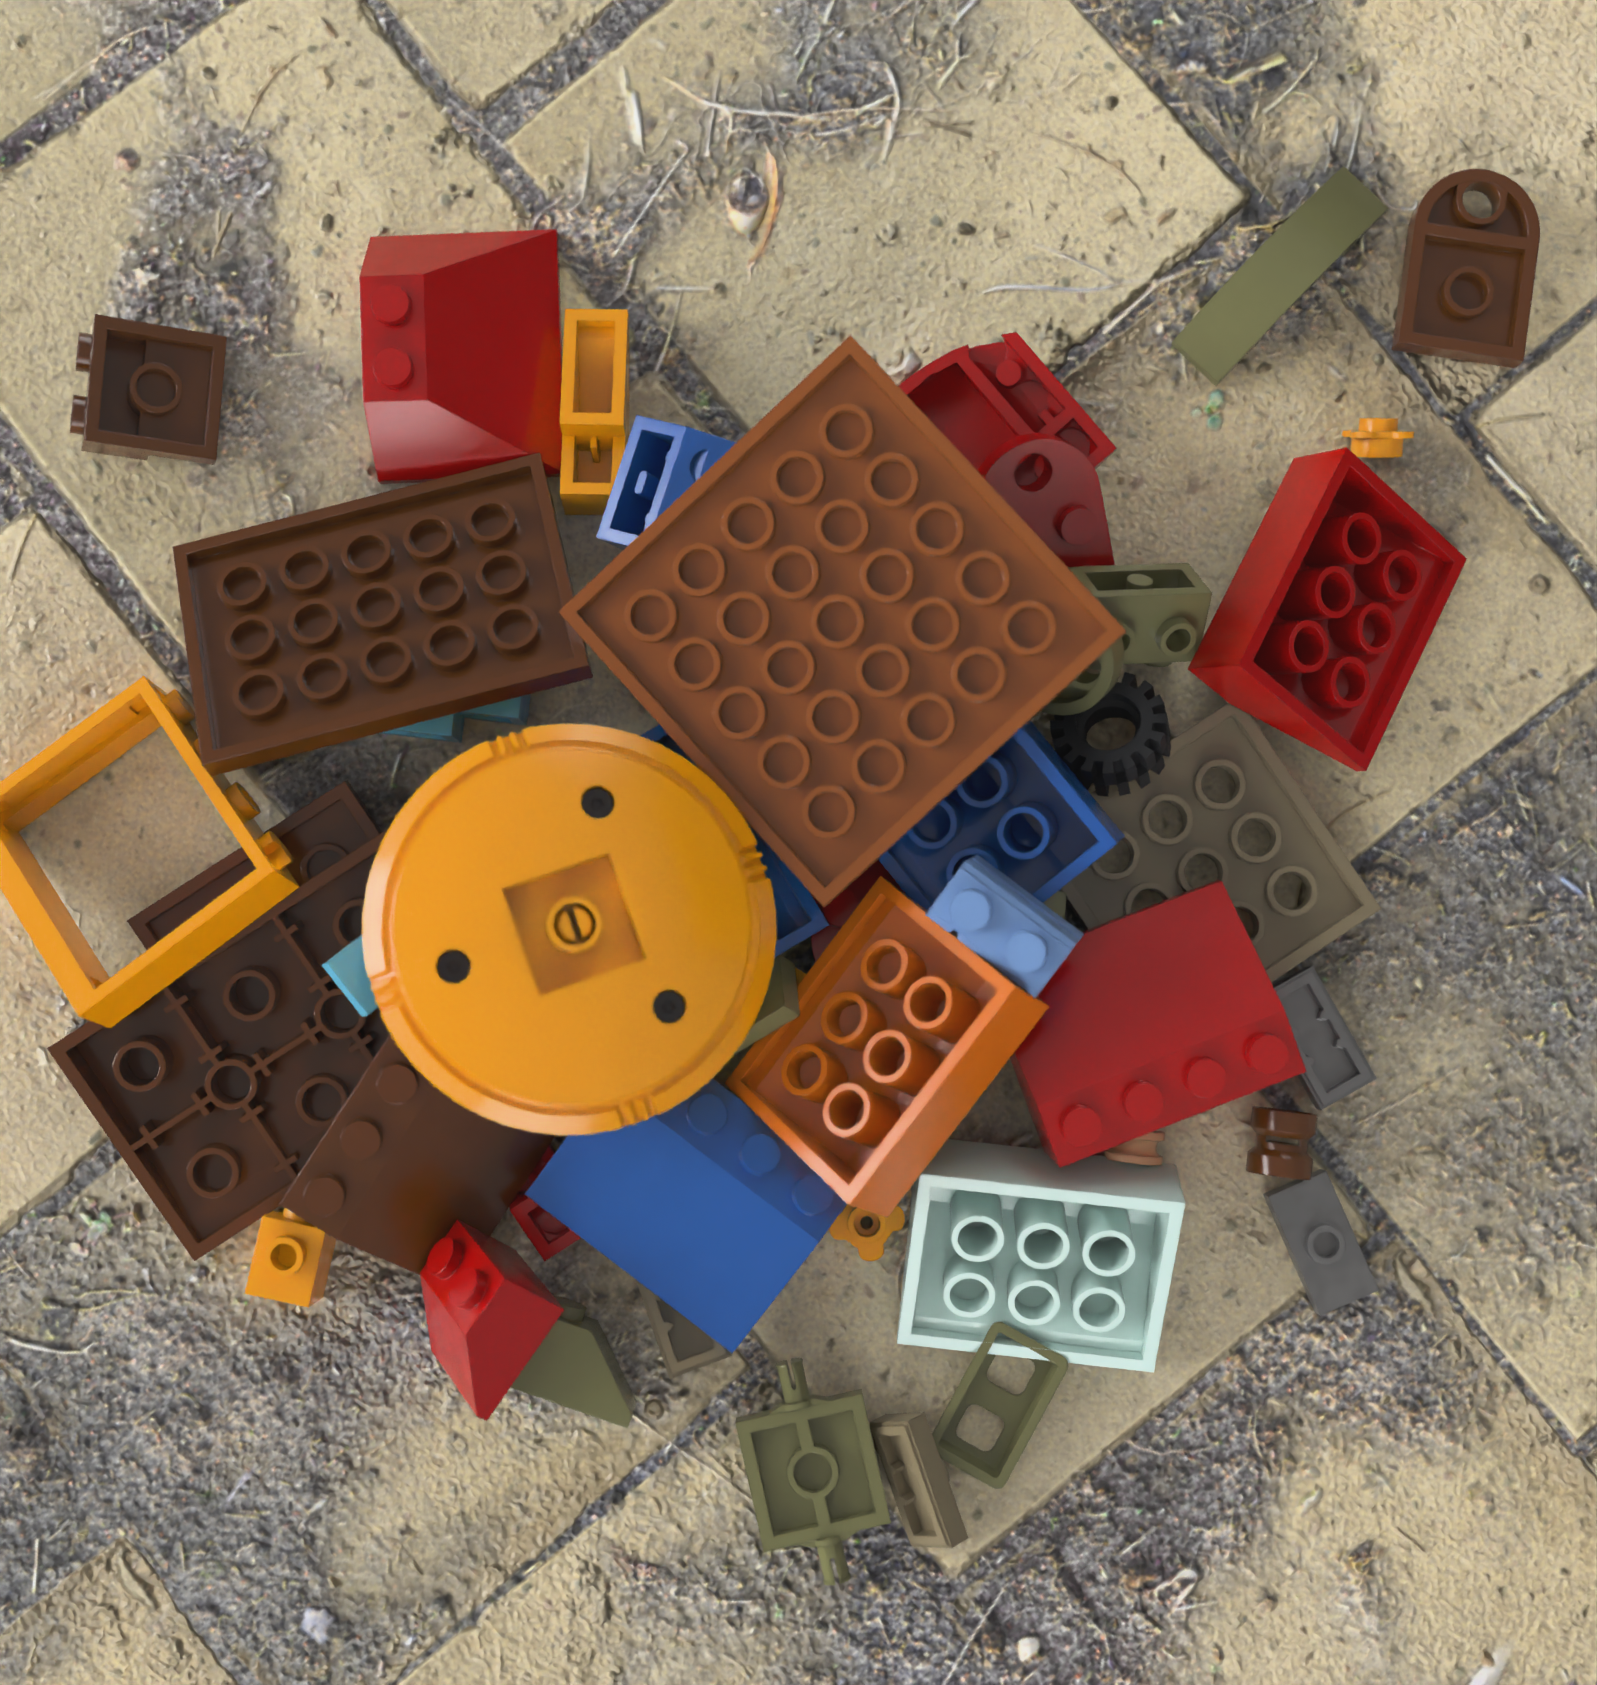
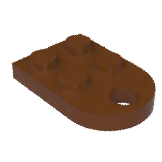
M1461 170L1439 180L1418 203L1411 216L1407 232L1392 350L1516 368L1524 361L1540 241V223L1532 200L1515 181L1491 170ZM1468 191L1483 193L1491 203V216L1478 218L1468 213L1463 204V194Z

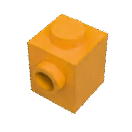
M278 1208L263 1215L244 1294L310 1307L324 1297L336 1239L286 1208L284 1210Z

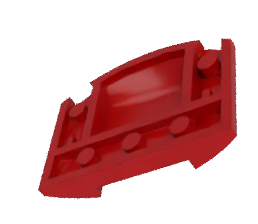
M1017 332L1002 334L1004 342L979 345L969 348L967 344L932 361L899 385L901 390L977 471L987 456L1002 443L1029 433L1051 434L1068 441L1090 460L1095 470L1117 450L1115 445ZM1037 453L1029 454L1018 462L1014 473L1015 481L1018 485L1032 484L1041 476L1044 469L1042 455Z

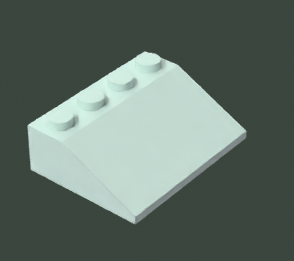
M947 1139L912 1187L897 1344L977 1353L991 1325L995 1322H1003L1065 1357L1068 1363L1154 1372L1186 1204L1176 1164L1141 1165L1108 1160L1106 1156L1092 1155L1060 1168L1043 1149ZM998 1333L987 1353L1050 1361L1029 1349L1031 1347L1027 1348L1001 1333Z

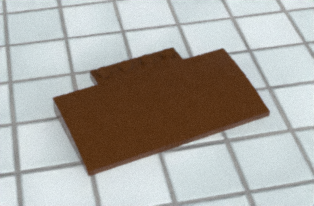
M348 780L343 781L267 830L274 833L291 854L293 862L287 866V869L299 885L297 890L111 1029L89 1021L47 1048L194 1261L262 1218L263 1215L270 1213L280 1206L279 1204L390 1035V1031L381 1016L380 1008L378 1007L369 1015L362 1017L322 967V964L363 934V909L366 888L373 862L389 830L381 831ZM241 847L128 919L127 922L146 950H148L254 871L256 867Z

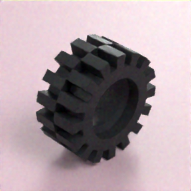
M1125 672L1121 683L1116 682L1115 686L1088 710L1074 715H1054L1055 720H1050V732L1055 751L1087 790L1092 783L1094 784L1096 793L1099 796L1108 797L1109 785H1117L1119 796L1130 794L1128 782L1134 779L1141 789L1151 783L1148 771L1152 770L1159 775L1165 767L1163 756H1170L1171 733L1164 702L1160 694L1155 696L1153 686L1146 680L1138 687L1136 676L1131 673ZM1124 718L1131 721L1135 726L1136 731L1133 739L1117 749H1095L1086 740L1089 729L1104 719Z

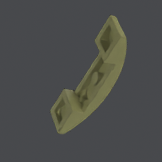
M1343 166L1310 196L1236 271L1177 335L1171 345L1209 381L1217 386L1259 343L1269 329L1342 255H1345L1389 208Z

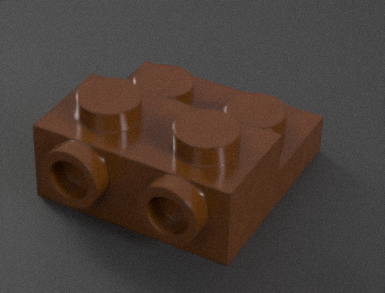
M95 314L92 334L79 332L75 371L87 372L88 382L86 396L73 394L70 433L83 435L81 451L146 461L148 456H156L214 465L217 460L227 336Z

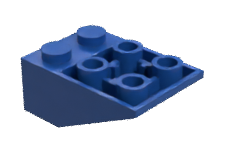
M636 415L596 538L624 550L731 449L736 442L687 426Z

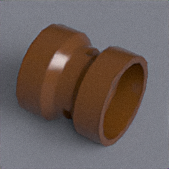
M1252 1106L1250 1126L1256 1132L1255 1146L1247 1153L1246 1171L1281 1178L1311 1180L1313 1159L1307 1151L1309 1139L1316 1135L1318 1115L1293 1110ZM1266 1135L1298 1139V1144L1266 1140Z

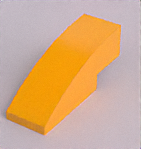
M565 309L560 428L562 432L560 498L565 515L604 514L628 442L630 403L628 309Z

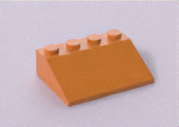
M880 876L797 986L800 1016L756 1041L725 1081V1084L849 1205L888 1217L1049 1006L1039 997H1033L957 939L958 933L954 930L947 932L926 916L928 911L887 879Z

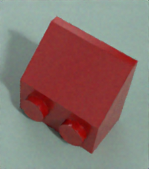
M457 1219L447 1235L433 1246L427 1263L420 1272L431 1351L476 1416L487 1421L565 1309L515 1249Z

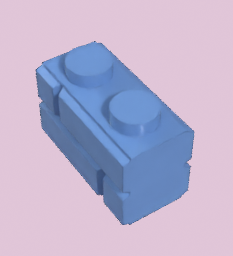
M978 854L963 863L926 914V916L947 932L957 931V939L1035 998L1084 935Z

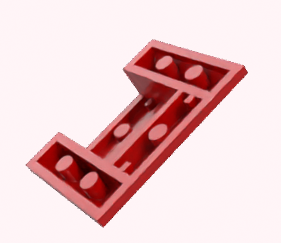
M557 229L370 237L359 276L363 405L378 482L380 484L423 483L539 452L547 477H560L562 452L560 403L563 359Z

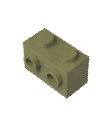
M1189 563L1068 567L1126 630V634L1122 636L1124 646L1123 664H1145L1152 667H1166L1173 662L1192 661L1203 639L1212 592ZM1099 659L1088 668L1101 670Z

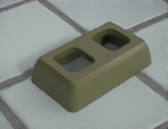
M1003 1322L992 1324L932 1433L940 1458L992 1488L1000 1489L1004 1487L1068 1370L1067 1359ZM998 1333L1027 1348L1031 1347L1029 1349L1050 1360L1029 1359L1034 1363L1035 1370L1026 1388L1020 1394H1012L992 1383L987 1378V1371L996 1356L987 1353ZM970 1405H979L999 1416L1004 1421V1428L993 1448L989 1451H982L959 1438L956 1434V1428Z

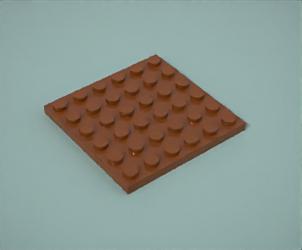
M851 335L558 611L696 766L728 796L743 818L823 907L828 906L1126 634V630Z

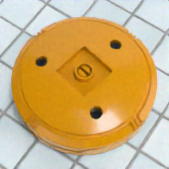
M552 724L525 728L522 733L510 732L509 736L503 738L498 736L496 741L491 743L488 741L480 743L457 756L435 772L412 795L390 826L373 862L363 909V950L367 975L372 985L371 990L374 992L376 1004L380 1008L381 1016L387 1028L412 1064L435 1087L462 1106L506 1126L536 1133L586 1135L621 1129L624 1126L634 1125L643 1120H648L656 1114L659 1115L668 1111L708 1083L730 1060L746 1038L758 1016L767 993L776 947V909L771 880L765 876L767 866L762 865L760 859L763 855L757 852L755 848L758 844L755 836L732 801L704 772L665 746L637 734L589 724Z

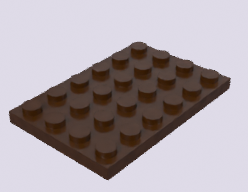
M540 452L173 546L201 762L210 776L594 678L586 642L558 612L575 595L548 477Z

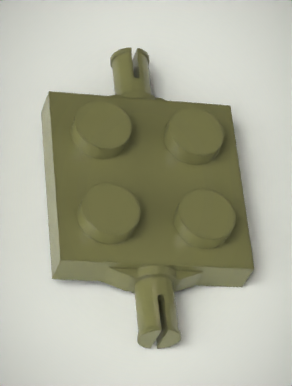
M791 1358L795 1385L791 1381L787 1360L775 1364L784 1401L770 1410L736 1417L735 1424L764 1552L794 1545L811 1548L817 1547L824 1585H836L831 1558L835 1560L841 1584L851 1579L842 1541H845L859 1530L890 1524L889 1509L862 1389L827 1397L814 1394L809 1395L803 1368V1358Z

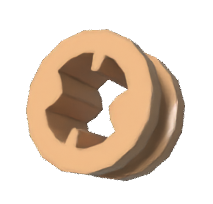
M1156 1130L1105 1150L1104 1156L1108 1160L1124 1163L1162 1165L1163 1157L1157 1153L1156 1147L1159 1142L1164 1141L1165 1132Z

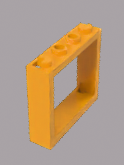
M145 676L0 782V889L78 1016L110 1029L299 888V885L287 869V866L293 862L291 854L271 831L263 833L254 819L261 811L251 795L238 782L231 785L224 773L210 776L202 766L198 735L190 724L195 719L193 708L176 689L167 694ZM162 726L256 869L115 975L109 977L19 831Z

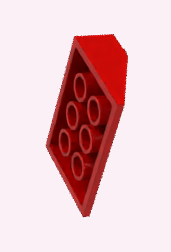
M1347 447L1294 458L1188 670L1229 704L1355 771H1367L1467 558Z
M1221 880L1213 881L1083 931L1084 935L1037 995L1049 1006L1010 1057L1043 1150L1060 1168L1307 1072L1285 1009Z

